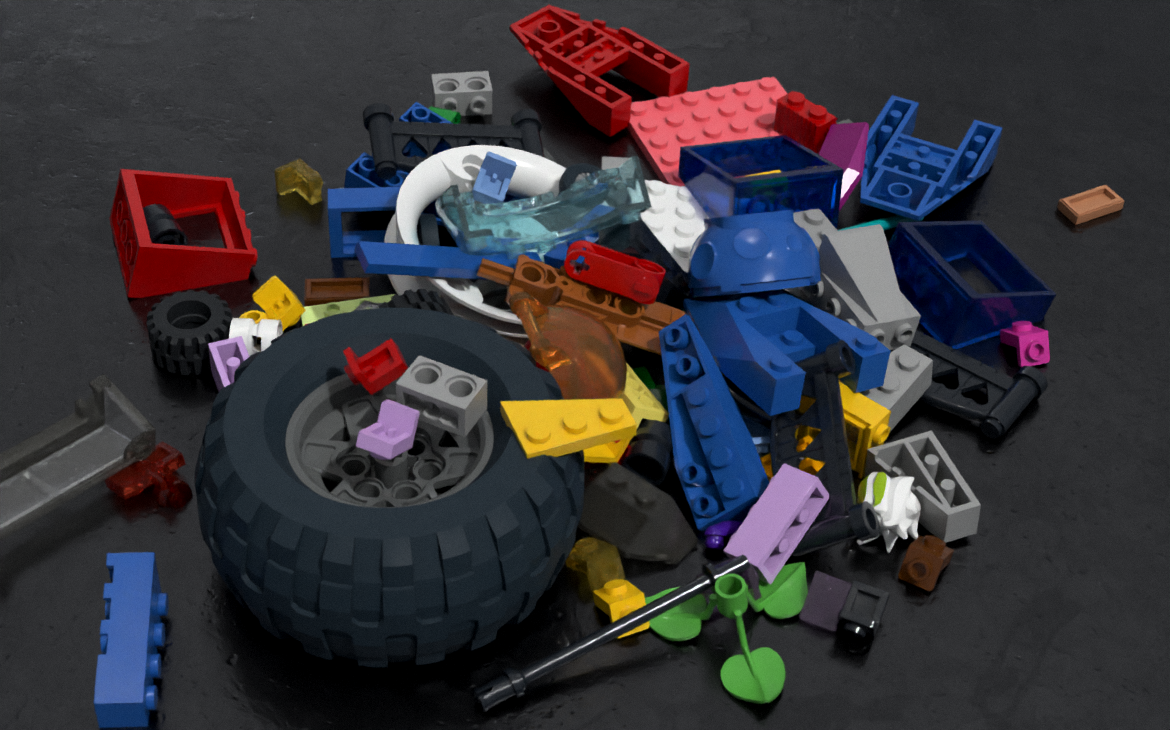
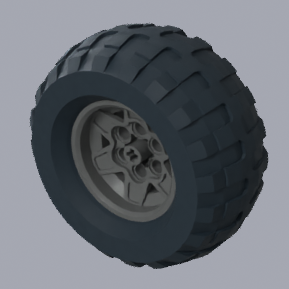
M414 308L357 310L328 316L278 336L271 341V345L268 348L251 355L235 370L234 383L220 390L215 398L212 412L206 425L202 446L196 462L194 479L200 530L203 540L210 549L213 564L237 601L244 609L251 610L259 619L260 625L280 640L297 639L302 642L304 652L316 657L332 660L339 656L350 660H358V666L387 667L388 663L414 661L416 665H423L445 660V654L462 648L473 651L485 646L496 639L497 630L501 626L517 625L535 609L537 600L542 596L543 592L551 588L572 550L576 538V529L582 518L585 466L583 450L559 457L543 454L527 459L513 430L507 426L500 413V401L564 400L557 381L550 372L538 368L535 356L519 343L504 339L497 334L495 329L487 325L439 311ZM392 338L398 345L408 368L420 355L487 380V409L466 437L418 420L412 448L391 460L374 458L369 454V451L356 446L358 433L378 422L380 407L383 401L391 400L396 402V382L400 377L371 395L362 384L355 386L344 369L348 361L343 350L350 347L360 358Z

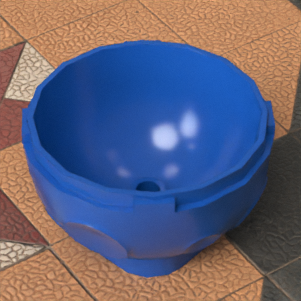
M793 210L704 219L705 230L696 239L690 251L688 288H690L692 296H714L816 285L821 281L819 252L808 232L794 222Z

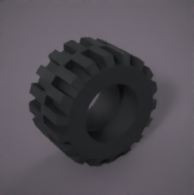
M187 290V292L182 293L178 291L170 297L165 296L161 298V303H155L151 307L152 311L148 312L147 329L154 361H157L158 366L161 368H167L168 372H181V375H189V373L199 375L207 370L211 372L208 343L229 339L232 312L228 303L225 300H220L219 295L215 293L210 295L208 291L204 290L200 292Z

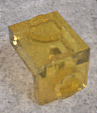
M301 158L275 169L277 193L284 195L296 190L311 205L322 201V178L316 170L310 168Z
M587 537L577 541L566 560L568 567L587 574L592 591L603 588L604 584L609 581L625 579L617 547L594 537Z

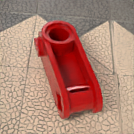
M585 240L574 241L570 244L564 262L565 271L570 277L626 296L643 304L655 303L666 274V270L655 262L639 259ZM579 256L585 257L582 264L576 262Z

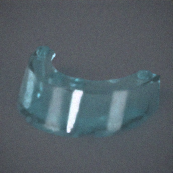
M638 156L629 158L618 168L594 171L589 176L571 184V189L560 192L557 197H554L553 192H548L516 201L492 204L479 203L475 205L472 191L460 193L458 185H451L435 203L437 214L461 252L476 256L506 254L507 259L518 258L519 255H526V251L537 249L538 254L547 253L557 249V244L582 238L621 223L630 224L642 219L641 213L647 211L652 206Z

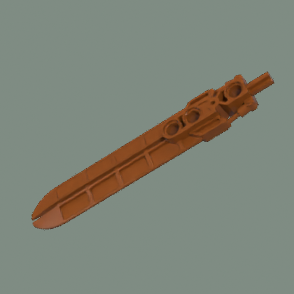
M523 254L518 256L514 268L482 258L476 274L477 276L508 286L504 301L509 305H518L528 311H539L547 315L546 319L564 328L582 334L594 332L661 355L659 331L687 314L685 311L656 301L654 304L636 302L626 296L576 280L566 273L564 266H561L560 269L553 268L542 261L530 259Z

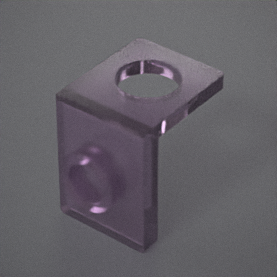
M816 571L799 618L835 631L838 625L839 611L844 607L852 583Z

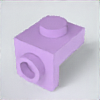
M391 400L383 401L380 407L378 422L359 431L356 446L369 451V454L374 458L391 460L412 448L419 411Z

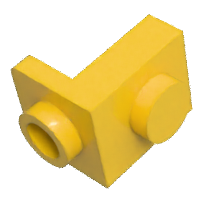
M276 275L272 276L252 294L253 300L266 312L269 319L282 321L283 331L287 327L296 324L301 315L306 311L296 294Z
M612 580L605 583L603 588L592 591L595 605L609 616L610 623L646 605L644 593L627 580ZM647 621L617 638L648 629L650 623Z

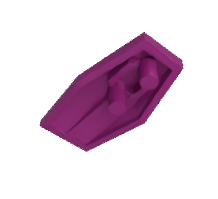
M867 122L831 125L811 170L805 209H820L827 218H835L863 176L869 124Z

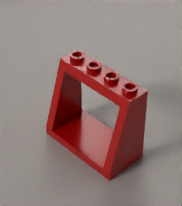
M120 169L109 220L127 297L144 298L248 279L251 267H255L257 263V249L252 246L251 230L246 227L245 211L240 208L239 192L235 191L231 178ZM151 204L164 205L175 219L214 212L225 248L152 243L143 208Z

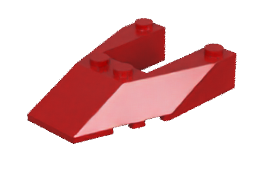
M547 5L510 25L512 34L588 124L609 137L629 126L632 97L600 79L599 76L612 69L658 97H671L687 92L690 63L628 28L621 27L619 30L606 27V22L595 19L592 22L582 20L578 13Z

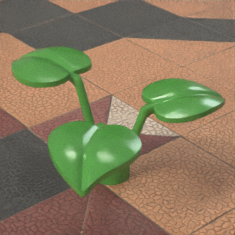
M799 562L784 565L771 585L755 577L746 584L745 580L737 574L729 573L722 575L715 582V594L709 595L710 602L708 606L704 596L699 594L649 620L650 628L656 634L668 640L684 641L692 639L701 631V620L709 619L715 606H717L718 611L725 617L735 618L743 655L730 657L723 664L721 681L725 690L740 700L758 704L769 703L783 689L785 666L779 654L771 648L761 647L750 653L742 614L746 611L748 603L755 612H760L764 609L769 617L775 619L789 618L801 612L808 599L805 563ZM679 587L670 588L656 595L646 597V605Z

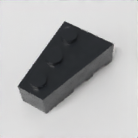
M628 203L599 223V245L639 259H646L662 266L666 270V274L656 302L684 310V299L694 297L690 293V288H688V273L680 267L631 205Z

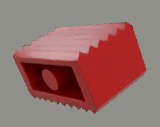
M791 91L777 99L773 130L782 133V136H786L790 141H795V144H799V147L808 149V152H812V155H817L821 150L831 125L837 124L838 118L827 112L824 106L815 105L807 100L804 94Z

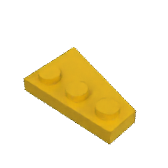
M622 398L500 401V413L507 426L513 430L527 459L543 454L559 457L632 437L637 432V424Z

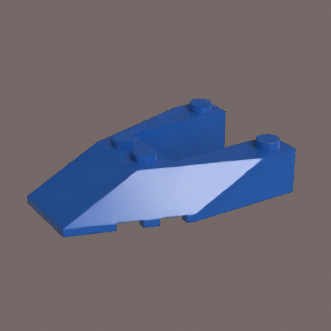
M891 95L868 131L864 170L861 177L860 203L919 221L988 172L997 155L1003 128L974 120L959 148L954 150L911 137L915 127L919 103Z
M782 290L697 296L684 299L683 306L698 328L719 370L769 416L795 410L800 406L806 372L794 362L826 351L827 345L840 340L845 341L850 347L855 359L856 370L855 373L839 379L855 393L877 388L884 384L891 350L868 332Z

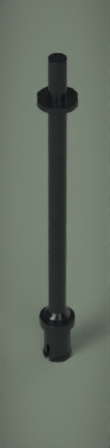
M742 554L716 569L711 564L704 563L701 567L703 575L522 670L512 669L511 667L503 670L502 676L479 688L473 689L478 705H482L480 706L481 710L485 713L488 709L513 696L518 699L524 696V691L529 683L708 589L715 593V582L720 576L729 573L739 574L750 568L747 557Z

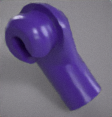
M726 520L707 527L704 532V536H706L705 547L712 550H721L724 547V538L730 539L743 522Z

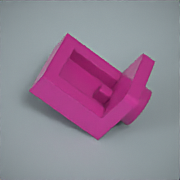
M1030 321L1014 322L1011 328L1000 330L1001 343L1017 348L1018 366H1035L1050 361L1047 330L1033 326Z

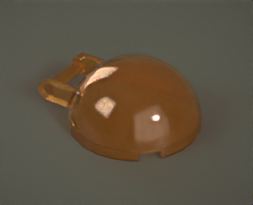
M518 292L511 296L508 302L509 306L522 322L531 342L530 353L533 359L550 371L561 389L564 400L623 399L627 377L625 357L617 337L603 321L588 311L570 305L551 304L544 306L527 292Z

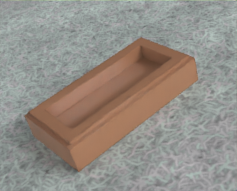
M1103 185L1060 199L1057 209L1077 225L1122 210L1125 201L1107 185Z

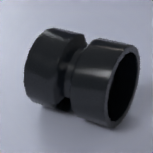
M151 204L143 208L152 243L187 246V236L166 206Z
M647 420L638 426L636 435L633 436L632 443L628 447L622 463L625 475L636 484L654 487L660 485L665 480L671 460L674 458L670 426L658 420Z

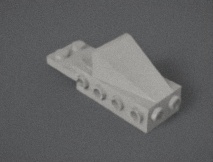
M820 209L794 212V222L808 232L820 255L821 281L816 285L800 287L813 305L868 332L889 350L897 349L904 344L908 347L911 346L921 315L899 289L883 227L878 224L838 231Z

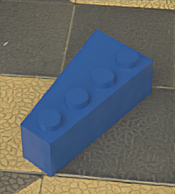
M155 552L107 553L106 567L109 570L111 583H104L103 599L105 601L106 620H101L100 645L102 654L98 655L94 694L99 728L147 727L150 710L157 709V686H153L154 678H160L161 655L157 654V649L160 646H164L165 625L161 623V616H168V593L161 592Z

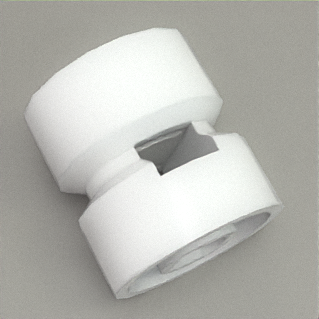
M233 318L230 325L229 339L242 336L248 354L251 356L264 351L271 345L272 340L283 334L282 321L261 319L256 324L252 318ZM257 337H261V344H257Z

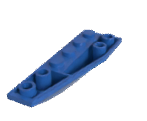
M685 314L660 330L659 338L675 468L697 529L703 531L711 525L726 520L743 522L748 516L750 508L757 503L768 487L769 480L746 423L721 371L691 317Z

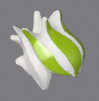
M872 472L859 485L857 504L867 501L873 506L880 525L878 537L883 536L887 552L890 553L898 536L906 540L908 533L914 539L918 538L917 527L921 506L917 497L911 492L914 477L890 478L884 472ZM875 537V538H872V539H868V540H865V541H861V540L858 539L856 542H857L859 545H861V544L867 543V542H869V541H872V540H874V539H876V538H878V537Z

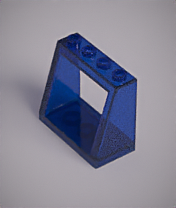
M786 135L680 147L678 176L709 218L793 210L794 213L810 209H820L835 228L838 225L844 169ZM774 170H780V171H781V172H779V173H771V174L747 176V175L758 174V173H763V172H769V171H774Z
M983 221L899 222L888 244L901 293L921 315L919 322L936 340L953 349H959L1000 335L1001 329L1011 328L1014 322L1030 321L1035 323L1043 320L1057 295ZM966 256L1001 293L978 294L948 262Z

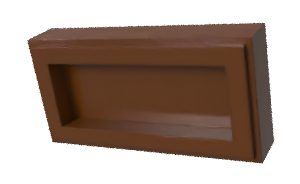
M370 278L305 279V307L370 297Z

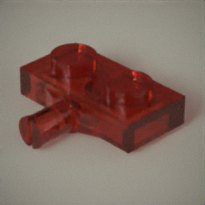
M162 441L103 475L107 488L124 499H128L140 494L146 487L152 484L158 485L163 490H168V487L171 489L174 485V479L170 475L175 470L184 466L185 460L182 452Z

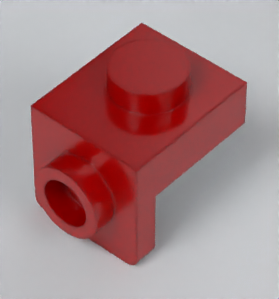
M392 338L360 358L350 347L343 350L348 364L344 366L348 377L355 386L362 384L371 395L401 377L408 369L398 345Z

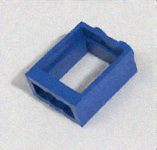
M401 187L328 189L331 258L357 257L354 249L358 241L384 243L387 230L343 231L342 212L396 210V201Z

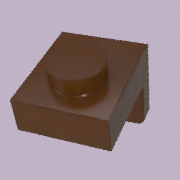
M931 535L920 536L909 545L898 577L924 590L932 591L940 571L950 563L954 550L946 547V543L940 538Z

